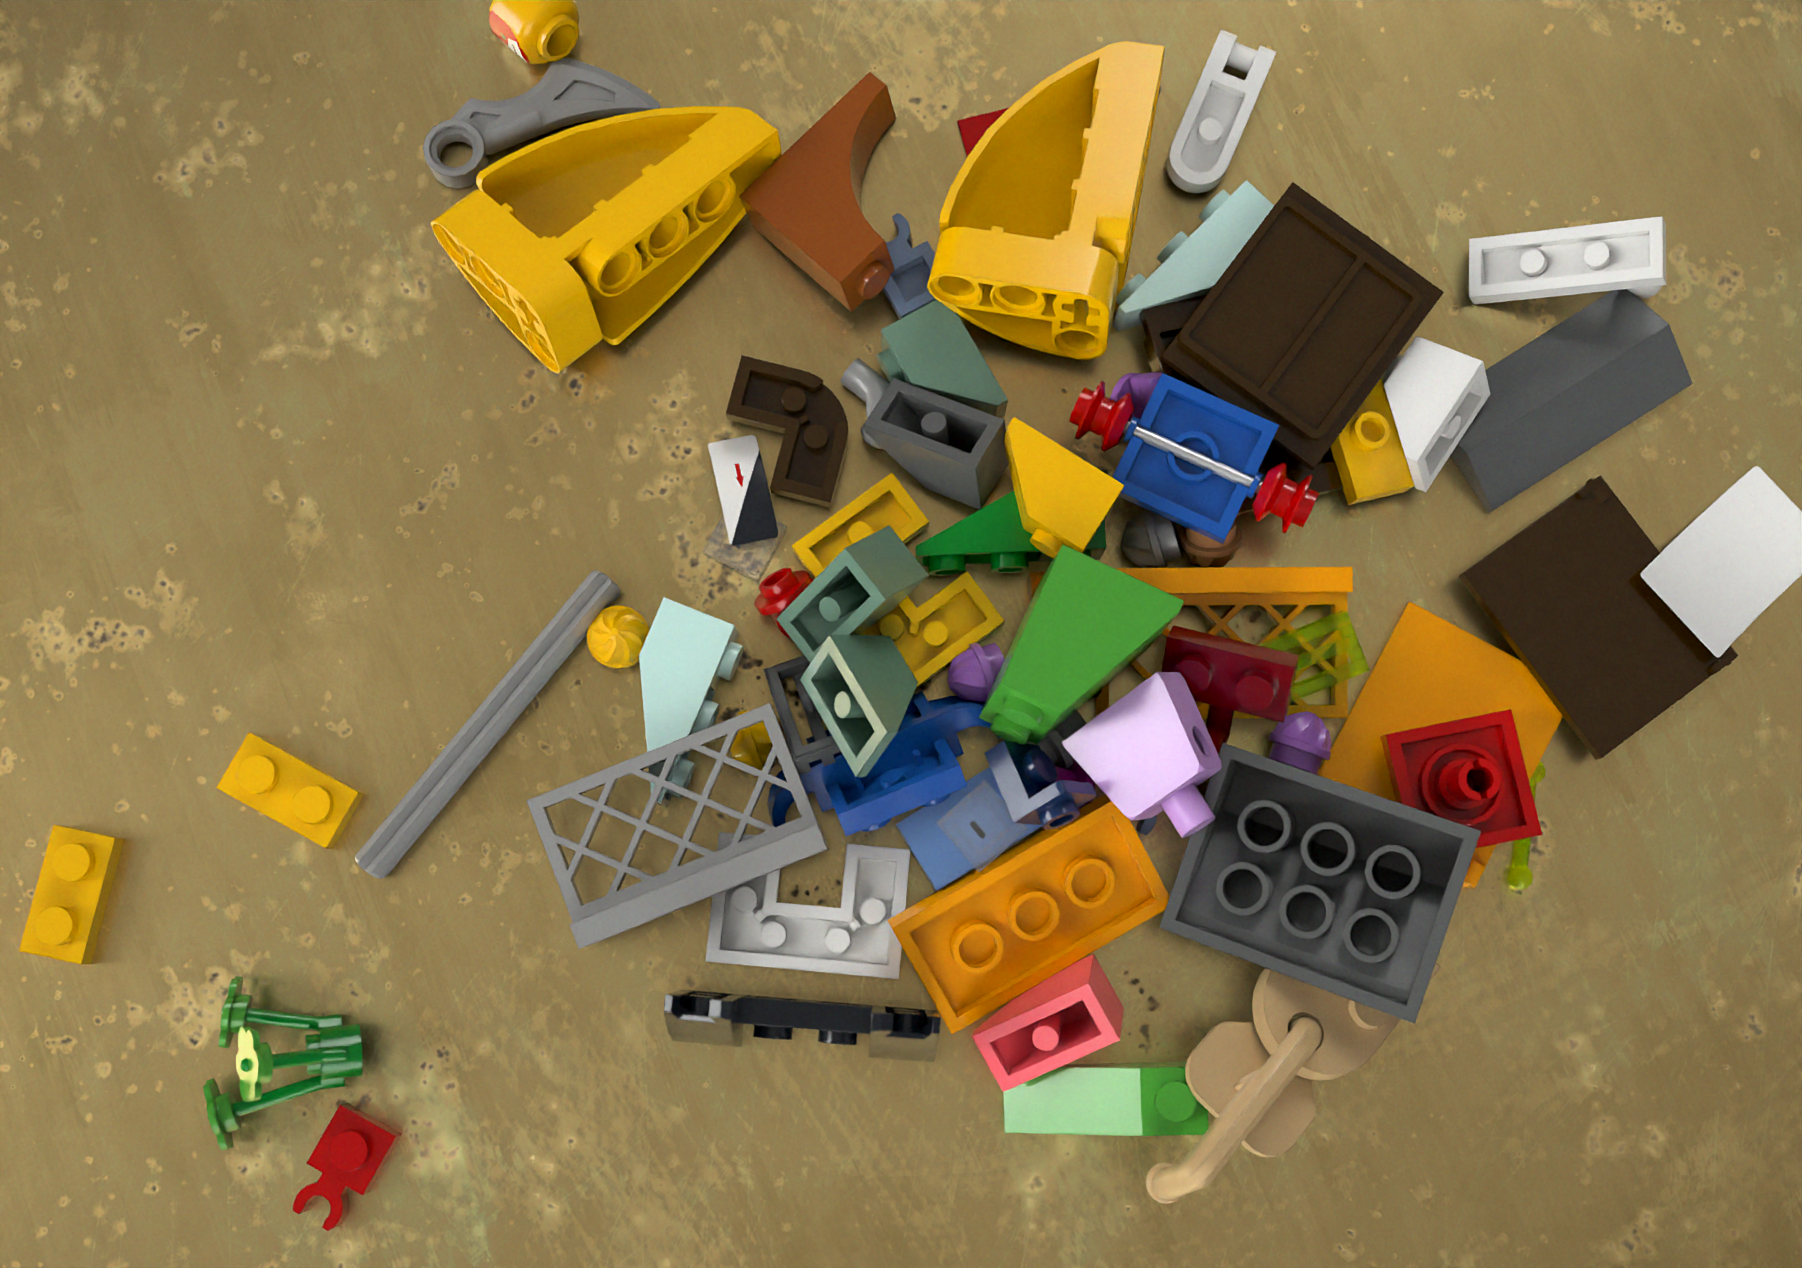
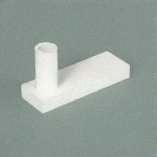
M1663 216L1469 239V299L1474 305L1627 289L1639 299H1647L1658 293L1662 285H1666V224Z

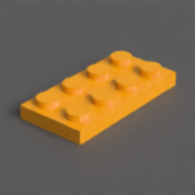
M1106 794L1080 808L1079 817L1071 823L1056 829L1040 831L887 920L951 1034L963 1029L1166 909L1170 896L1130 819L1124 816Z

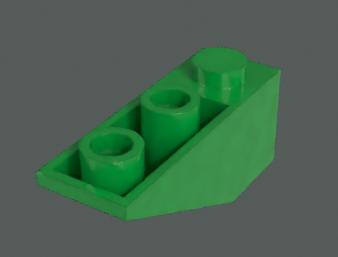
M1014 490L920 543L915 549L916 560L922 567H928L930 575L935 576L963 574L966 572V565L991 564V571L994 573H1018L1029 570V562H1052L1054 559L1038 550L1030 542L1033 534L1023 529ZM1105 519L1083 552V554L1095 560H1100L1107 548Z

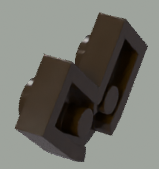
M742 355L726 410L727 419L784 434L770 485L771 493L831 508L848 445V420L840 401L824 385V381L812 373Z

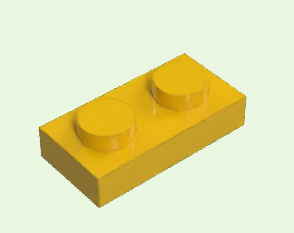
M250 732L247 734L216 787L326 849H333L365 795L361 791L259 735Z
M53 825L19 947L20 952L80 965L92 963L125 839L67 826Z

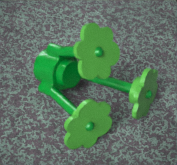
M235 976L230 982L228 996L221 1010V1032L218 1046L229 1048L233 1034L238 1033L239 1052L236 1056V1068L240 1076V1092L243 1100L235 1102L230 1091L220 1094L214 1078L207 1080L206 1085H203L208 1119L213 1133L217 1137L221 1151L233 1148L231 1132L241 1129L239 1116L321 1089L345 1087V1077L362 1076L363 1062L360 1024L342 1026L341 1014L312 1016L251 1008L252 995L241 994L243 977ZM248 1022L318 1031V1034L305 1035L306 1050L272 1054L267 1042L260 1043L257 1029L251 1030L247 1025ZM306 1066L307 1075L320 1074L262 1093L261 1084L271 1081L273 1069Z

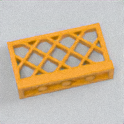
M1353 567L1115 568L1184 600L1182 606H1196L1214 623L1205 632L1208 634L1216 635L1221 630L1229 639L1244 642L1227 623L1245 605H1258L1276 624L1255 645L1267 647L1284 631L1307 654L1297 665L1294 682L1314 662L1331 677V704H1306L1292 690L1291 701L1294 704L1289 705L1287 715L1307 711L1316 714L1319 718H1348V592H1353ZM1208 605L1232 606L1219 617ZM1271 605L1294 606L1282 617ZM1308 605H1331V631L1313 648L1290 623ZM1166 627L1161 634L1167 639L1170 630ZM1330 645L1331 665L1321 656ZM1137 660L1130 664L1145 680L1152 676ZM1109 683L1094 695V718L1110 707ZM1198 702L1196 706L1202 719H1207L1209 704ZM1234 711L1233 718H1262Z

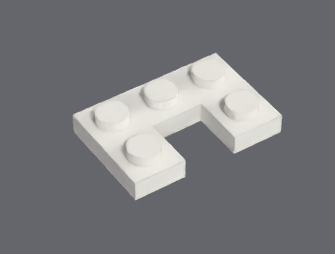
M719 832L717 851L730 846L735 833ZM744 834L741 841L753 837L755 835ZM847 844L841 908L779 903L781 869L712 896L706 961L899 979L902 946L887 920L905 910L911 850Z

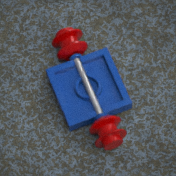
M1164 373L1161 374L1140 419L1134 417L1131 421L1134 413L1131 394L1126 393L1118 401L1112 400L1105 396L1104 381L1098 384L1095 391L1085 387L1079 395L1069 419L1070 423L1078 426L1075 439H1081L1089 431L1101 436V451L1103 452L1118 445L1123 436V441L1128 443L1112 478L1125 485L1119 497L1221 544L1224 543L1245 497L1252 499L1255 492L1258 493L1252 505L1255 521H1261L1270 513L1282 518L1283 534H1286L1291 523L1302 528L1305 525L1319 495V492L1308 488L1313 475L1310 474L1300 483L1294 482L1287 478L1286 463L1284 462L1270 469L1264 481H1261L1263 474L1258 472L1278 430V424Z

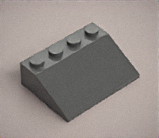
M1222 743L1219 752L1222 768L1211 776L1204 795L1205 802L1216 818L1190 836L1159 928L1415 1024L1481 831Z

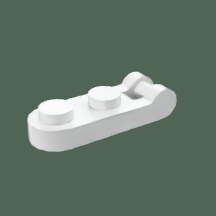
M1222 29L1220 30L1168 153L1166 162L1168 176L1176 186L1186 192L1202 193L1208 192L1220 183L1230 164L1277 51L1262 45L1259 46L1257 51L1236 42L1237 35ZM1227 65L1247 73L1245 81L1223 72L1225 66Z

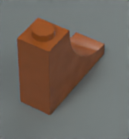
M871 72L860 80L739 195L752 226L851 312L865 299H871L878 295L886 286L890 274L895 270L885 240L872 228L864 217L861 208L862 180L866 165L877 142L896 120L887 85Z

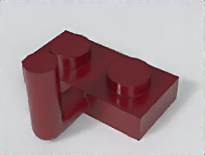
M1173 625L1167 636L1161 672H1180L1188 685L1194 701L1209 704L1205 726L1219 755L1222 743L1227 744L1234 711L1284 723L1289 710L1299 655Z

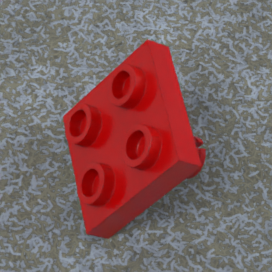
M1511 709L1381 736L1396 802L1481 831L1476 848L1542 835Z

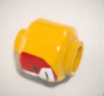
M492 0L490 4L488 21L492 33L529 64L541 65L561 60L569 54L578 40L579 12L573 0Z

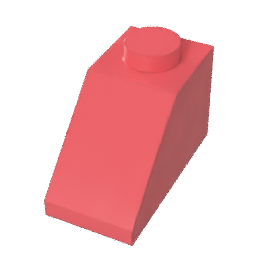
M1092 954L1012 999L975 1029L972 1038L1004 1092L1119 1041L1124 1007L1096 956Z

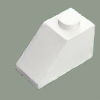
M1416 336L1404 355H1398L1387 369L1384 377V388L1414 487L1426 493L1490 395V390L1482 360Z

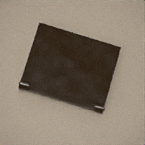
M1601 475L1595 479L1587 480L1585 486L1459 575V578L1595 760L1603 758L1710 676L1716 674L1725 666L1730 665L1738 657V654L1731 645L1720 657H1715L1643 580L1641 572L1660 552Z

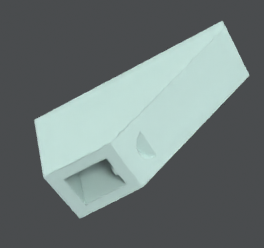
M1247 180L1232 195H1229L1225 190L1220 191L1200 213L1199 218L1203 223L1189 237L1183 231L1179 232L1159 253L1157 259L1162 264L1147 279L1141 273L1137 274L1119 292L1116 302L1120 306L1112 326L1118 332L1142 325L1139 313L1143 309L1207 295L1274 205Z
M663 597L639 654L647 752L714 725L720 704L713 702L712 699L721 678L731 681L744 650L743 645L736 643L739 633L735 625ZM691 751L678 755L667 781L683 788H688L696 763L687 760ZM665 761L649 767V773L659 777ZM650 782L651 793L655 786L653 782ZM664 788L657 804L668 808L672 796L681 799L683 795Z

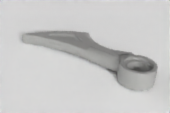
M564 57L561 60L551 62L544 77L524 94L500 101L470 98L451 120L443 121L430 130L425 137L423 151L429 169L436 180L447 187L460 189L470 187L476 183L478 173L488 167V155L575 123L659 109L661 107L658 101L629 81L597 66ZM456 141L469 144L473 148V153L466 164L454 168L441 163V151L446 145Z

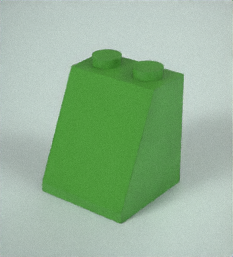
M1062 544L1034 592L978 718L991 723V731L1002 739L1018 742L1019 744H1026L1029 741L1037 745L1148 650L1180 612L1184 600Z

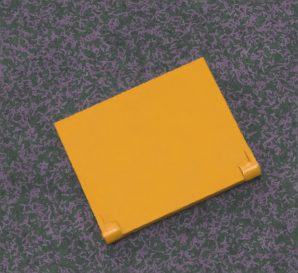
M1409 601L1348 713V718L1344 720L1330 747L1331 756L1329 761L1323 760L1317 775L1396 802L1381 736L1511 709L1530 781L1563 716L1521 660ZM1497 844L1475 848L1462 887L1475 889Z

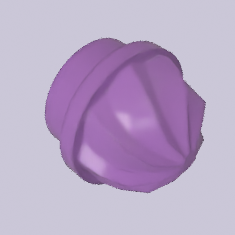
M976 642L969 644V649L952 660L947 681L949 688L963 701L986 702L1003 664L1004 657L996 643L981 647Z
M1306 711L1287 715L1284 723L1279 722L1273 732H1270L1268 740L1274 743L1268 757L1269 759L1316 775L1318 774L1322 759L1327 761L1330 759V733L1324 722L1314 713Z

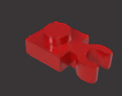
M347 1102L340 1104L306 1163L322 1172L318 1181L307 1185L297 1194L293 1203V1211L301 1214L309 1209L315 1196H323L330 1203V1214L325 1219L322 1228L330 1231L339 1226L349 1212V1189L362 1196L370 1192L402 1133Z

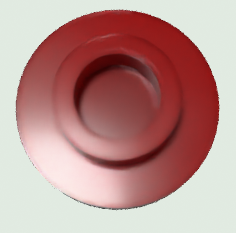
M791 568L780 569L761 582L759 585L761 593L756 598L754 605L761 615H772L773 622L778 629L790 638L776 618L813 580L805 570L793 572Z

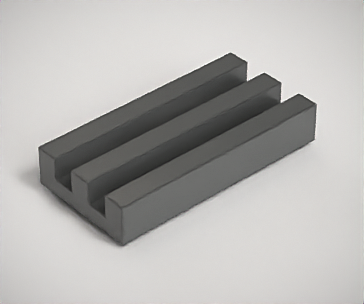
M804 655L763 669L799 775L810 772L809 763L821 759L823 766L835 763L833 754L841 752L833 736L827 737L818 710L800 681L804 671L810 665V662ZM790 676L793 677L815 740V742L804 746L781 683L782 679Z

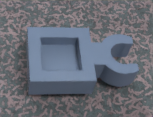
M897 213L892 218L898 235L894 240L886 242L895 270L890 274L883 292L900 320L936 300L927 288L935 252L928 241L912 248L913 238L909 223L903 215Z

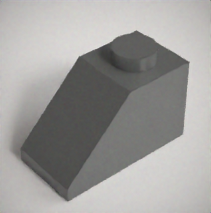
M893 378L864 423L865 433L926 489L979 510L983 508L1008 466L1003 444L1006 434L1004 419Z

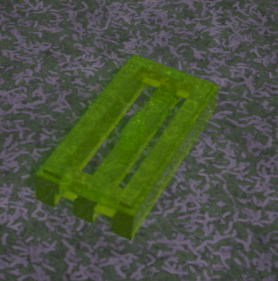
M1339 611L1257 644L1258 646L1286 651L1339 630L1342 638L1299 654L1296 671L1346 651L1351 661L1294 683L1290 702L1370 671L1347 611ZM1248 714V716L1251 718L1256 717L1254 715Z

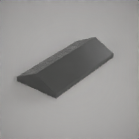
M1627 289L1612 290L1485 370L1490 395L1450 457L1488 513L1492 512L1693 384L1670 325Z

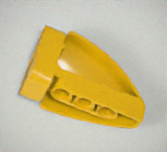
M1122 41L1109 44L1042 80L1012 104L986 130L966 158L949 188L940 213V236L927 285L929 293L936 300L976 326L1028 348L1081 360L1099 358L1105 353L1114 311L1120 306L1116 302V297L1124 288L1161 84L1165 46Z
M735 106L659 108L617 115L577 125L519 149L480 171L476 177L479 189H475L432 220V230L455 265L496 316L547 368L554 373H560L602 339L611 345L621 343L658 310L718 248L746 214L739 195L781 156L778 130L753 111Z

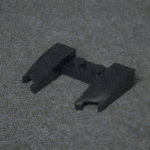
M679 990L665 994L664 1016L668 1033L673 1041L741 1047L743 1024L754 1025L753 1037L792 1040L793 1028L819 1030L818 1042L857 1045L858 1033L870 1034V1058L934 1062L940 1035L941 1016L937 1010L694 990Z

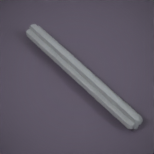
M598 570L592 571L359 850L355 856V861L363 870L371 876L380 879L390 873L587 635L590 624L602 610L610 607L620 595V588L612 579Z

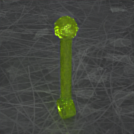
M1539 762L1529 781L1534 803L1537 783L1541 782L1546 774L1545 767L1541 762ZM1531 837L1518 840L1515 866L1509 870L1507 875L1510 885L1518 890L1528 888L1533 881V874L1528 868Z

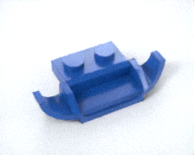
M922 691L914 694L898 732L866 777H855L842 752L833 754L836 762L830 765L823 766L821 759L809 763L811 771L800 775L806 793L814 792L822 812L832 808L835 809L846 837L859 831L867 832L879 829L886 825L892 817L919 806H934L945 801L953 792L967 787L960 764L956 757L964 754L957 732L974 726H983L990 729L991 723L978 718L985 702L963 701L958 696H948L928 701ZM829 729L825 731L827 737L832 736ZM813 736L806 738L808 744L815 742ZM781 770L776 777L787 782L784 772ZM772 784L770 787L767 806L772 826L778 827L786 823L787 809L795 800L791 791Z

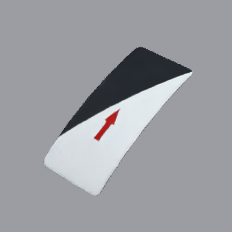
M749 435L709 443L708 449L729 543L732 546L776 538L779 533L756 436Z

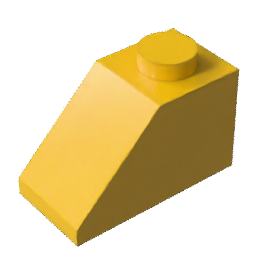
M1013 417L1006 429L1003 444L1023 529L1033 534L1030 542L1038 550L1051 558L1056 556L1062 544L1083 553L1125 485Z

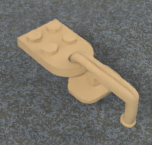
M1437 962L1435 964L1430 981L1441 968V966ZM1265 968L1254 988L1252 999L1254 1022L1219 1023L1208 1032L1190 1054L1185 1068L1187 1085L1190 1087L1195 1098L1216 1120L1182 1162L1177 1164L1162 1162L1150 1169L1146 1178V1187L1150 1196L1159 1203L1169 1204L1177 1201L1184 1195L1205 1188L1241 1144L1253 1154L1264 1158H1273L1288 1152L1314 1120L1316 1109L1312 1080L1336 1079L1362 1067L1376 1053L1401 1018Z

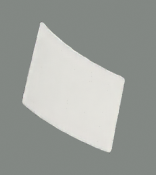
M1755 466L1682 531L1641 572V577L1715 657H1720L1743 631L1802 575V511L1760 467Z

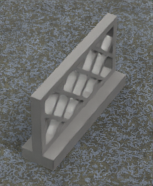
M771 703L526 800L573 923L569 925L578 949L590 946L829 849ZM760 722H764L773 745L762 771L728 757L738 732ZM727 736L720 753L703 746ZM693 749L717 759L701 795L667 781L678 755ZM777 757L787 782L770 775ZM665 761L659 777L643 770ZM725 763L759 777L744 813L709 799ZM631 774L655 783L640 819L607 805L618 779ZM767 781L791 791L799 810L800 818L774 827L751 817ZM605 785L598 801L583 795V793ZM664 788L698 802L683 838L649 823ZM572 798L595 808L580 843L556 833L547 810L548 807ZM706 806L740 820L730 846L716 852L691 841ZM603 813L637 826L622 862L588 848ZM748 824L765 831L741 841ZM645 831L679 844L669 870L656 876L630 866ZM561 845L576 851L570 865H568ZM687 849L704 855L701 858L681 865ZM585 855L618 869L608 894L587 904H583L574 880ZM626 874L644 880L620 890Z

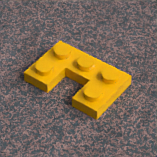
M891 473L791 546L793 552L815 579L846 547L890 525L901 541L906 544L929 527V520L894 474ZM966 571L918 608L907 596L890 613L861 635L890 636L918 681L917 689L949 666L955 657L969 649V644L980 643L1003 626L1005 620L968 571Z

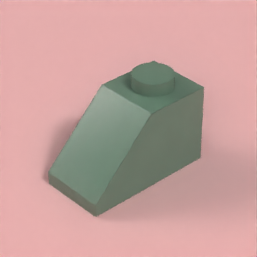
M934 300L881 329V349L883 351L876 354V357L890 383L895 378L999 418L1005 416L1008 398L957 313L938 300Z
M889 525L846 547L776 620L811 663L829 634L861 635L890 613L929 575Z
M829 634L800 678L855 777H866L898 732L918 684L891 637L881 635Z

